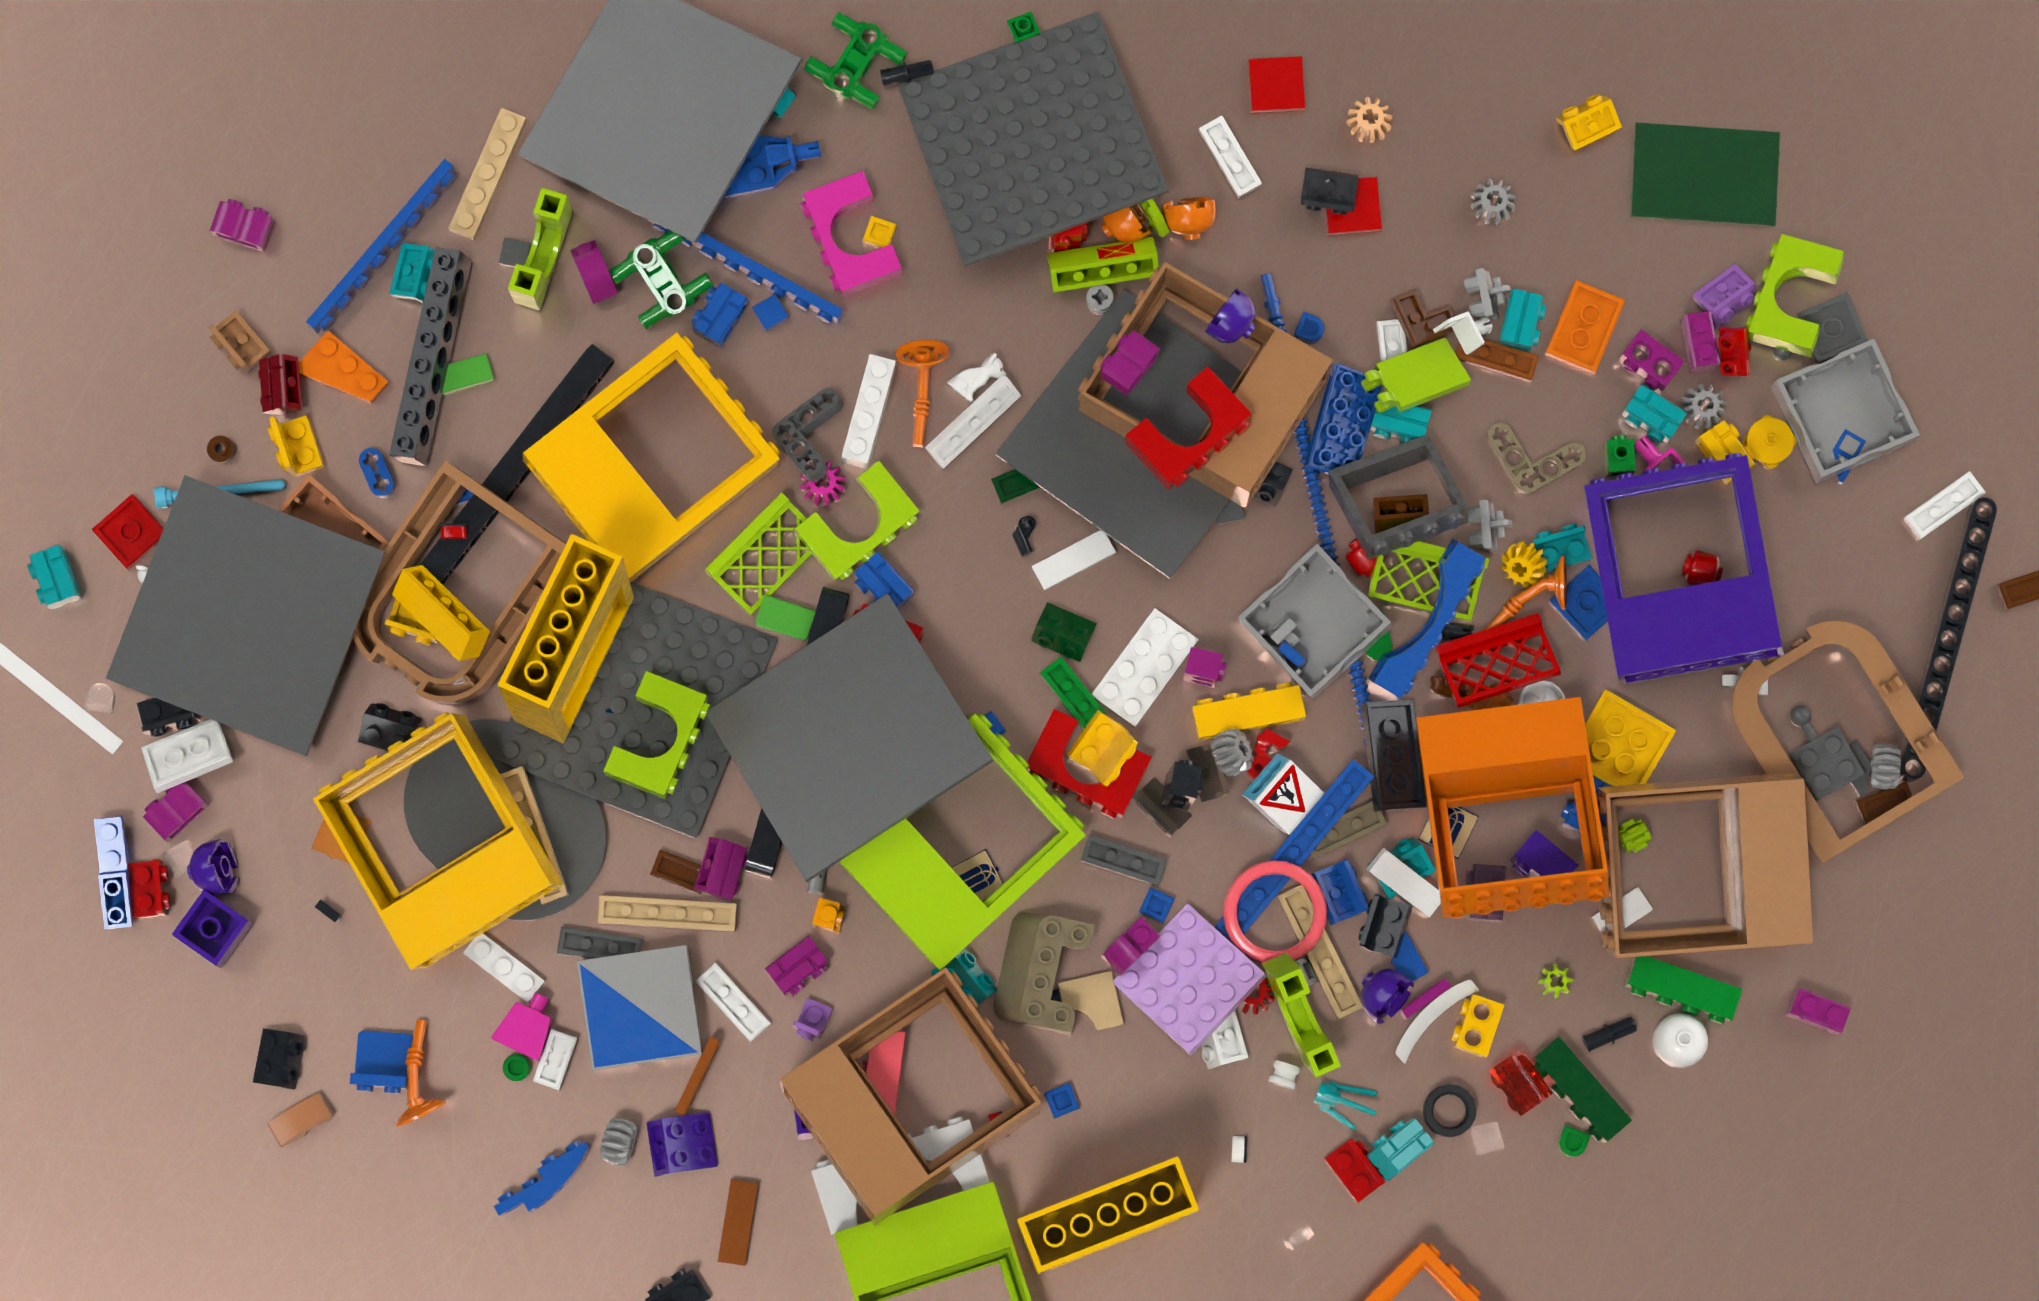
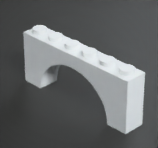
M963 1116L947 1121L948 1126L937 1129L936 1125L921 1130L922 1135L913 1137L911 1140L925 1160L933 1161L974 1133L970 1120L964 1121ZM981 1154L952 1173L959 1181L963 1191L990 1183ZM829 1160L815 1164L817 1169L811 1172L831 1235H834L835 1232L857 1226L858 1201Z

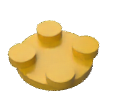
M1764 415L1751 426L1747 436L1742 440V446L1747 445L1754 453L1755 460L1763 463L1766 468L1774 469L1790 455L1797 440L1790 427L1784 421L1771 415Z

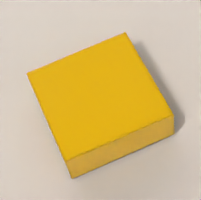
M871 216L862 240L863 243L878 248L890 245L897 224Z

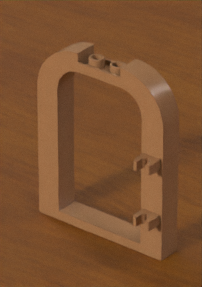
M444 461L383 550L386 553L354 633V642L361 653L371 662L379 664L384 657L382 662L395 671L397 668L403 670L406 673L404 678L416 686L421 683L415 691L418 695L429 700L447 704L470 701L487 691L509 662L566 543L453 464ZM468 489L547 544V547L489 630L490 633L480 656L470 659L457 675L447 679H439L390 646L382 635L380 620L385 607L393 597L392 593L402 569L414 567L441 527L440 523H444L465 490Z
M1825 621L1806 628L1811 639L1806 641L1805 637L1794 642L1790 645L1793 650L1784 656L1768 658L1769 664L1765 667L1761 660L1753 661L1743 671L1735 686L1732 703L1734 719L1739 731L1766 774L1793 772L1800 776L1762 716L1758 706V693L1763 683L1771 676L1817 648L1826 645H1839L1848 649L1856 657L1934 781V784L1840 840L1804 783L1807 839L1821 863L1826 862L1965 778L1879 641L1864 628L1844 621Z

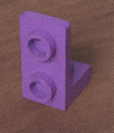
M807 998L798 1020H794L792 1025L797 1030V1036L811 1042L814 1037L820 1039L833 1008Z

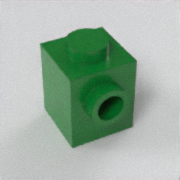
M1625 435L1611 436L1610 440H1606L1603 445L1605 477H1615L1626 473L1634 474L1636 471L1634 439H1626Z

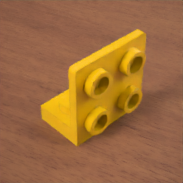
M306 415L282 424L279 423L275 416L269 418L271 425L267 426L271 441L275 443L276 447H279V451H276L275 454L284 472L288 471L294 478L324 468L309 419Z
M1097 710L1067 755L1089 769L1107 787L1110 782L1117 779L1124 762L1133 756L1138 741L1123 725Z

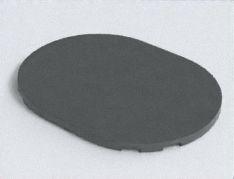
M492 719L469 721L499 774L516 769L493 759L508 722ZM454 739L412 765L404 790L405 819L413 841L423 855L437 869H440L505 829L504 824ZM529 773L526 774L569 895L544 905L541 904L539 899L508 918L514 921H534L554 916L568 909L581 899L590 889L601 870L607 841L604 817L597 800Z

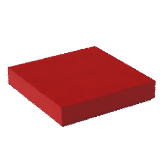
M1302 56L1249 59L1251 113L1305 111Z
M1377 177L1358 179L1354 212L1348 211V214L1342 215L1333 213L1332 209L1326 208L1328 235L1382 231Z
M131 494L91 530L124 567L129 570L158 545L164 528L142 503Z

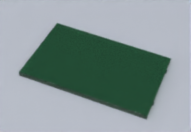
M1636 122L1635 141L1633 143L1631 217L1775 227L1776 209L1778 206L1777 187L1780 132Z

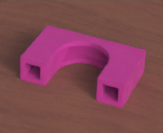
M863 171L803 193L804 202L800 203L805 218L811 217L814 226L810 227L815 243L820 241L823 247V251L819 253L824 266H830L833 275L829 276L834 291L840 290L842 297L902 275V268L892 244L867 254L851 255L840 250L832 240V227L840 215L873 202V195Z

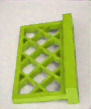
M782 492L704 569L750 616L761 606L764 595L771 596L812 554L807 547H800V538L797 535L796 547H781V531H793L794 529L781 528V515L789 509L796 516V527L800 524V521L803 522L807 519ZM777 520V528H769ZM765 531H777V547H762L761 535ZM758 539V547H750ZM746 550H758V566H742V554ZM762 550H777V566H762ZM781 550H796V562L792 566H781ZM800 550H807V551L800 557ZM739 558V566H731ZM727 569H739V585H727L720 577ZM742 569H758V585H743ZM762 569H777V581L774 585H762ZM781 569H788V570L781 576ZM731 588H739V596ZM743 588H758V601L752 607L743 600ZM762 588H770V589L762 596Z
M1417 541L1409 547H1401L1391 551L1395 552L1400 563L1390 569H1387L1383 563L1384 556H1377L1367 596L1432 612L1434 606L1430 605L1426 595L1437 588L1439 590L1440 582L1432 569L1439 565L1438 561L1446 548ZM1401 554L1408 555L1409 557L1403 559ZM1415 557L1420 558L1426 569L1413 576L1406 563ZM1485 558L1483 562L1485 564L1484 569H1487L1489 558ZM1426 560L1432 561V562H1435V563L1432 564L1431 566H1429V564H1428V562H1427ZM1403 566L1410 579L1397 586L1390 573ZM1484 569L1477 578H1474L1473 584L1470 585V590L1472 591L1471 595L1466 597L1468 602L1466 614L1456 612V618L1472 621ZM1428 572L1435 585L1423 592L1416 579ZM1387 576L1394 589L1386 594L1376 593L1377 582ZM1412 582L1419 595L1410 601L1405 600L1400 589ZM1396 592L1399 598L1392 597L1390 595ZM1422 598L1425 604L1417 603V601Z

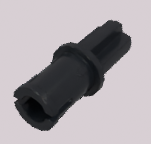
M931 60L909 65L903 62V65L881 69L880 74L883 86L885 87L906 81L910 83L911 79L934 74V67Z
M1628 1017L1609 1026L1604 1024V1028L1583 1035L1582 1041L1586 1050L1591 1052V1050L1608 1043L1615 1044V1040L1636 1032L1637 1026L1633 1018Z

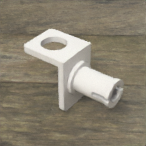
M1468 311L1446 320L1434 328L1433 331L1437 333L1452 327L1465 354H1470L1484 345L1482 335L1491 333L1493 325L1492 323L1486 326L1483 325L1490 322V319L1487 317L1473 321Z

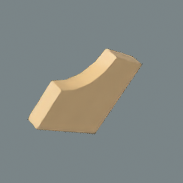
M1112 971L1058 983L1062 1002L1070 1005L1073 1010L1085 1014L1093 1022L1096 1031L1124 1025L1115 985L1113 984Z

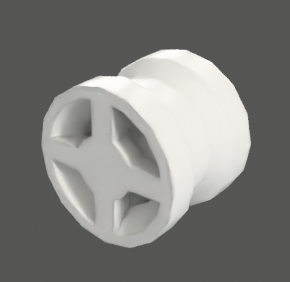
M1275 1060L1273 1065L1275 1071L1270 1076L1268 1082L1294 1090L1296 1086L1294 1080L1296 1075L1300 1073L1301 1068Z

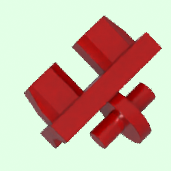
M1720 327L1718 345L1721 353V374L1725 376L1750 375L1749 352L1752 349L1751 344L1748 343L1747 327Z

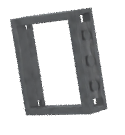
M1428 434L1328 471L1329 487L1368 560L1380 555L1384 556L1388 552L1401 547H1409L1417 541L1433 538L1439 533L1450 529H1457L1458 526L1469 523V507ZM1428 460L1453 505L1372 535L1347 489Z

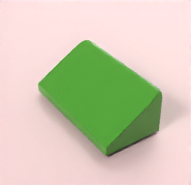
M764 595L755 625L806 641L810 634L816 610Z

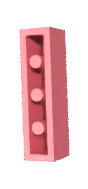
M900 1031L869 1050L868 1062L863 1061L862 1063L863 1071L894 1115L896 1112L906 1033Z

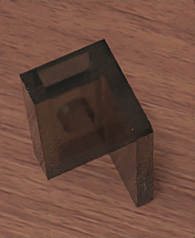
M1213 741L1208 742L1206 745L1186 750L1188 760L1194 762L1195 766L1202 767L1200 776L1205 777L1202 792H1198L1201 803L1226 797L1229 793L1224 774L1220 772L1218 764H1215L1214 756L1211 755L1213 753L1211 748Z
M1152 778L1131 800L1171 838L1192 817V813L1189 810L1186 812L1160 806L1164 785L1157 778Z

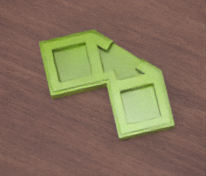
M1150 199L1139 203L1154 231L1161 237L1169 234L1170 231L1154 200Z

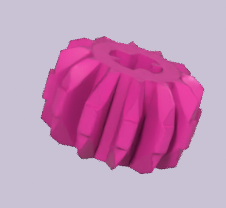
M827 461V472L821 479L822 481L828 479L827 488L823 486L818 488V481H808L801 474V480L807 483L800 485L801 491H808L805 495L807 501L815 496V506L820 504L821 499H824L825 506H830V497L836 502L840 500L835 492H845V487L839 485L846 481L845 476H837L841 472L839 466L831 470V461Z

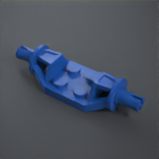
M758 136L722 199L774 189L790 174L797 172L796 164H798V161L821 158L819 142L794 145V143H791L790 136H786V139ZM791 161L790 164L776 171L773 170V166Z

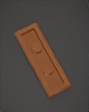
M1483 339L1484 345L1470 354H1465L1460 342L1458 343L1455 354L1459 361L1531 383L1539 355L1487 339Z
M710 1036L676 1106V1113L680 1115L687 1114L720 1045L718 1039Z
M731 1179L718 1262L746 1265L758 1183Z

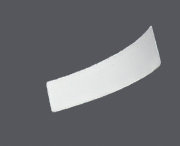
M1470 979L1455 985L1438 996L1411 1023L1395 1052L1404 1064H1406L1415 1043L1438 1016L1456 1002L1479 991Z

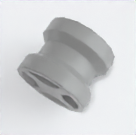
M1106 285L1092 286L1088 290L1086 296L1088 309L1094 314H1105L1113 304V292Z

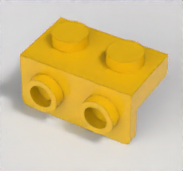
M395 599L389 619H386L384 624L390 629L389 633L405 638L406 634L416 637V642L431 646L432 642L439 644L440 642Z

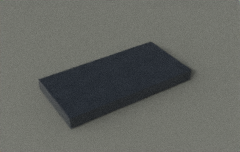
M1414 700L1362 703L1361 709L1369 772L1375 776L1370 782L1374 812L1426 808Z

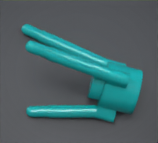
M1332 1081L1329 1084L1322 1082L1314 1100L1315 1103L1320 1104V1110L1329 1113L1351 1130H1356V1126L1330 1106L1336 1108L1339 1102L1373 1116L1376 1115L1375 1110L1340 1097L1342 1092L1337 1091L1377 1096V1091L1341 1085Z

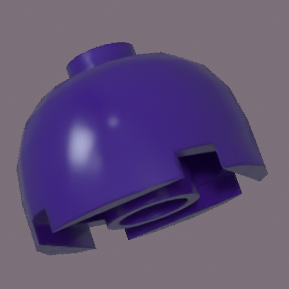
M1236 288L1230 295V299L1223 304L1204 332L1213 339L1228 344L1236 342L1242 336L1247 339L1256 327L1252 323L1256 315L1252 300Z
M222 839L202 843L193 851L187 866L188 877L201 891L206 890L213 895L231 893L235 890L238 882V877H233V869L238 868L234 851L228 842H221Z
M1382 969L1375 974L1371 972L1362 981L1364 987L1361 991L1360 1001L1364 1011L1376 1023L1382 1024L1385 1022L1382 1019L1388 1014L1392 1018L1403 1007L1411 995L1407 989L1409 986L1414 988V983L1405 974L1395 969Z

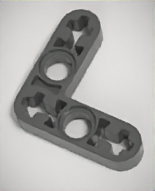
M831 388L817 393L780 420L772 429V435L780 448L802 475L812 482L822 479L827 472V467L822 457L805 436L841 410L842 400L837 391ZM827 400L833 401L831 404L825 403ZM817 407H819L820 413L816 410ZM805 414H814L813 419L811 421L806 423L801 422V419ZM786 431L787 433H789L792 439L788 441V439L782 434L783 432ZM797 447H806V450L803 454L797 456L793 455V452ZM811 460L813 465L817 468L815 470H812L811 468H809L806 462Z

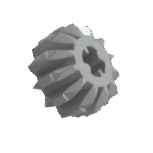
M1487 179L1486 186L1479 183L1477 185L1478 192H1473L1471 198L1475 200L1471 203V209H1479L1475 216L1476 218H1481L1485 215L1484 223L1489 224L1491 218L1494 219L1496 225L1500 224L1501 217L1508 220L1510 218L1508 211H1514L1516 205L1511 203L1516 199V195L1508 194L1512 187L1507 185L1505 188H1502L1501 179L1497 181L1496 185H1493L1491 179ZM1491 197L1497 198L1496 206L1490 205Z
M1698 384L1697 392L1690 388L1687 391L1689 397L1682 398L1681 402L1686 405L1682 410L1690 414L1685 421L1690 423L1692 420H1695V429H1699L1703 423L1704 428L1709 430L1711 422L1714 425L1721 422L1719 417H1725L1727 413L1722 409V407L1727 405V401L1718 400L1723 392L1720 390L1716 394L1712 393L1713 385H1709L1705 391L1704 386ZM1702 402L1708 404L1706 408L1710 407L1706 412L1700 410L1702 406L1698 407Z
M1237 728L1218 733V735L1213 737V742L1211 743V748L1213 749L1211 755L1215 758V764H1218L1220 772L1225 773L1227 776H1235L1246 772L1251 768V763L1254 761L1251 755L1253 750L1250 748V741L1246 740L1244 732H1240Z
M1883 743L1875 744L1873 747L1870 768V781L1873 787L1888 790V788L1895 789L1898 786L1901 769V749L1898 745Z
M612 1118L609 1121L601 1141L600 1156L602 1160L613 1165L625 1166L628 1163L636 1143V1124L622 1118Z

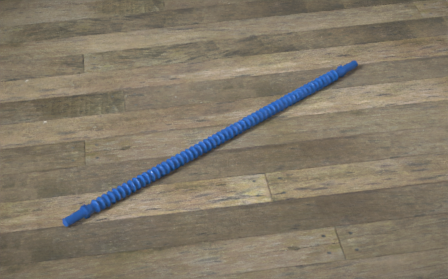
M1263 274L1260 277L1266 299L1264 306L1270 316L1267 320L1287 333V330L1283 329L1285 322H1282L1281 319L1284 316L1279 311L1280 299L1276 298L1271 274ZM1304 418L1294 434H1297L1295 441L1299 442L1296 447L1301 450L1298 453L1299 456H1302L1301 464H1305L1310 446L1309 438H1311V435L1307 434L1309 427L1305 426L1308 420ZM1304 466L1302 471H1305L1306 474L1303 478L1307 479L1305 486H1309L1307 493L1311 495L1308 500L1313 503L1310 508L1314 509L1312 516L1316 517L1314 524L1318 525L1315 531L1320 533L1317 536L1318 539H1321L1319 546L1323 547L1327 555L1340 566L1341 564L1336 562V559L1339 558L1338 555H1335L1337 548H1333L1335 540L1331 539L1334 534L1329 531L1332 526L1328 525V521H1330V518L1326 517L1328 510L1324 509L1327 503L1322 501L1325 495H1321L1323 488L1319 487L1321 480L1317 479L1320 473ZM1358 659L1349 667L1351 672L1348 675L1353 677L1350 683L1354 684L1352 691L1356 692L1354 699L1358 700L1355 705L1360 708L1357 713L1361 714L1359 721L1363 722L1361 704L1372 701L1368 700L1370 693L1366 692L1368 685L1364 684L1367 678L1362 675L1365 672L1364 669H1361L1363 662H1360Z

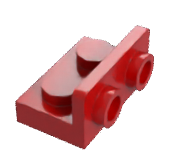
M160 859L129 863L132 918L167 916V909L171 908L170 894L165 892V881L169 880L167 865H163V861Z
M1351 1138L1324 1158V1160L1354 1200L1359 1203L1382 1186L1385 1181L1383 1180V1175L1378 1171L1379 1168L1371 1164L1366 1157L1369 1153L1360 1140L1355 1142Z

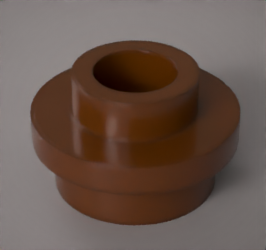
M226 436L213 437L207 445L208 456L218 463L230 460L234 454L233 442ZM219 444L225 446L222 453L216 452V447Z

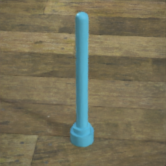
M278 479L215 487L240 495L283 490L286 487V482ZM166 486L154 487L156 508H168V505H172L179 490L172 491L171 488L167 489Z

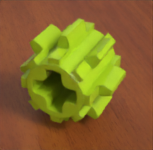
M1631 818L1619 825L1621 828L1618 830L1619 842L1627 853L1632 850L1634 853L1639 852L1648 846L1647 842L1652 840L1649 830L1640 818L1636 821Z
M1553 964L1551 972L1547 969L1542 970L1545 978L1539 980L1538 984H1542L1546 988L1542 993L1543 995L1552 992L1554 999H1557L1559 991L1565 994L1569 993L1566 985L1573 982V979L1567 978L1565 975L1568 972V968L1560 971L1557 964ZM1558 975L1561 978L1559 980L1561 987L1558 985L1552 987L1550 985L1552 982L1550 976L1556 977Z

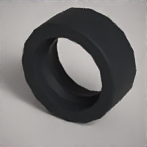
M1447 1084L1437 1087L1428 1094L1423 1105V1117L1432 1132L1439 1136L1451 1138L1461 1135L1470 1129L1476 1117V1105L1473 1097L1467 1090L1458 1085ZM1455 1095L1464 1103L1466 1109L1465 1117L1459 1125L1444 1127L1435 1119L1433 1113L1434 1104L1441 1096Z

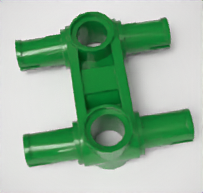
M838 12L831 25L851 37L849 44L835 66L829 67L813 56H810L804 66V70L822 80L824 87L831 90L836 97L845 98L846 100L854 99L873 110L879 102L880 96L861 85L864 75L877 55L881 54L896 64L902 65L908 52L890 42L889 37L881 32L876 25L867 24L866 22L858 23L843 13ZM867 34H873L877 37L873 43H866L862 40ZM840 78H844L849 81V84L844 88H839L835 85V82Z
M671 231L658 239L650 238L629 252L627 259L609 270V274L616 284L635 272L640 273L657 298V304L638 316L645 329H648L665 317L668 319L673 318L693 305L696 297L714 286L707 273L702 274L686 285L681 282L665 256L666 252L685 239ZM643 248H648L653 253V259L650 263L644 262L640 257V252ZM672 294L681 296L683 302L680 308H674L670 304L669 299Z

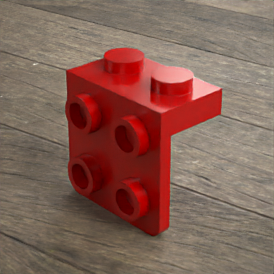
M1087 223L1049 236L1048 249H1054V252L1081 248V241H1086Z

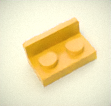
M1600 94L1592 95L1585 100L1586 103L1578 107L1570 106L1562 111V115L1556 117L1557 122L1563 126L1571 149L1577 150L1622 128L1610 98Z

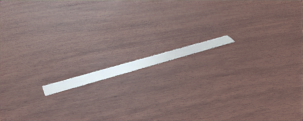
M0 643V665L112 755L124 741Z

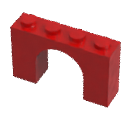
M1206 367L1188 382L1186 393L1207 414L1211 423V431L1202 442L1188 447L1175 445L1169 442L1147 418L1125 436L1127 447L1168 491L1174 486L1177 488L1182 486L1189 479L1188 474L1195 468L1198 471L1209 462V456L1215 451L1221 453L1230 444L1229 440L1234 435L1241 436L1251 426L1249 423L1252 413L1209 367Z
M1054 709L1027 761L1029 767L1026 770L1031 775L1034 773L1042 780L1044 779L1052 783V789L1064 795L1070 792L1078 796L1076 801L1087 807H1091L1094 804L1102 808L1101 813L1115 820L1116 816L1122 818L1152 757L1136 750L1133 756L1127 759L1120 768L1121 771L1117 779L1110 782L1107 787L1101 782L1097 784L1081 783L1068 773L1063 759L1065 749L1078 725V720Z

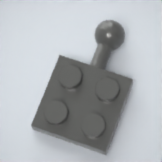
M1847 292L1797 313L1799 319L1819 324L1820 334L1813 351L1818 364L1868 341ZM1772 347V354L1778 360H1787L1793 354L1792 352Z
M1802 705L1795 706L1791 710L1789 715L1791 723L1801 727L1809 743L1790 754L1817 801L1865 775L1839 727L1818 737L1810 723V710Z

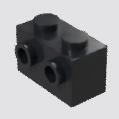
M1189 760L1175 761L1165 776L1160 806L1187 812L1197 799L1198 792H1202L1205 779L1204 776H1200L1202 767L1195 766V763Z

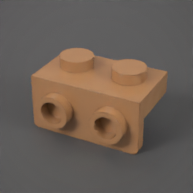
M236 310L216 327L213 324L209 327L213 333L209 338L219 349L223 347L227 349L230 355L226 358L236 370L242 367L247 373L259 363V359L266 358L272 353Z

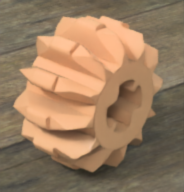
M1369 97L1365 98L1364 105L1360 101H1356L1354 104L1356 109H1349L1348 115L1352 118L1347 120V126L1353 127L1350 132L1352 136L1360 133V142H1363L1365 136H1368L1369 142L1374 143L1375 135L1382 140L1385 137L1383 131L1389 132L1391 129V125L1387 122L1392 121L1393 117L1391 114H1385L1389 109L1388 105L1379 107V98L1375 100L1374 104H1371ZM1366 116H1370L1371 120H1374L1372 125L1369 124L1368 120H1365Z

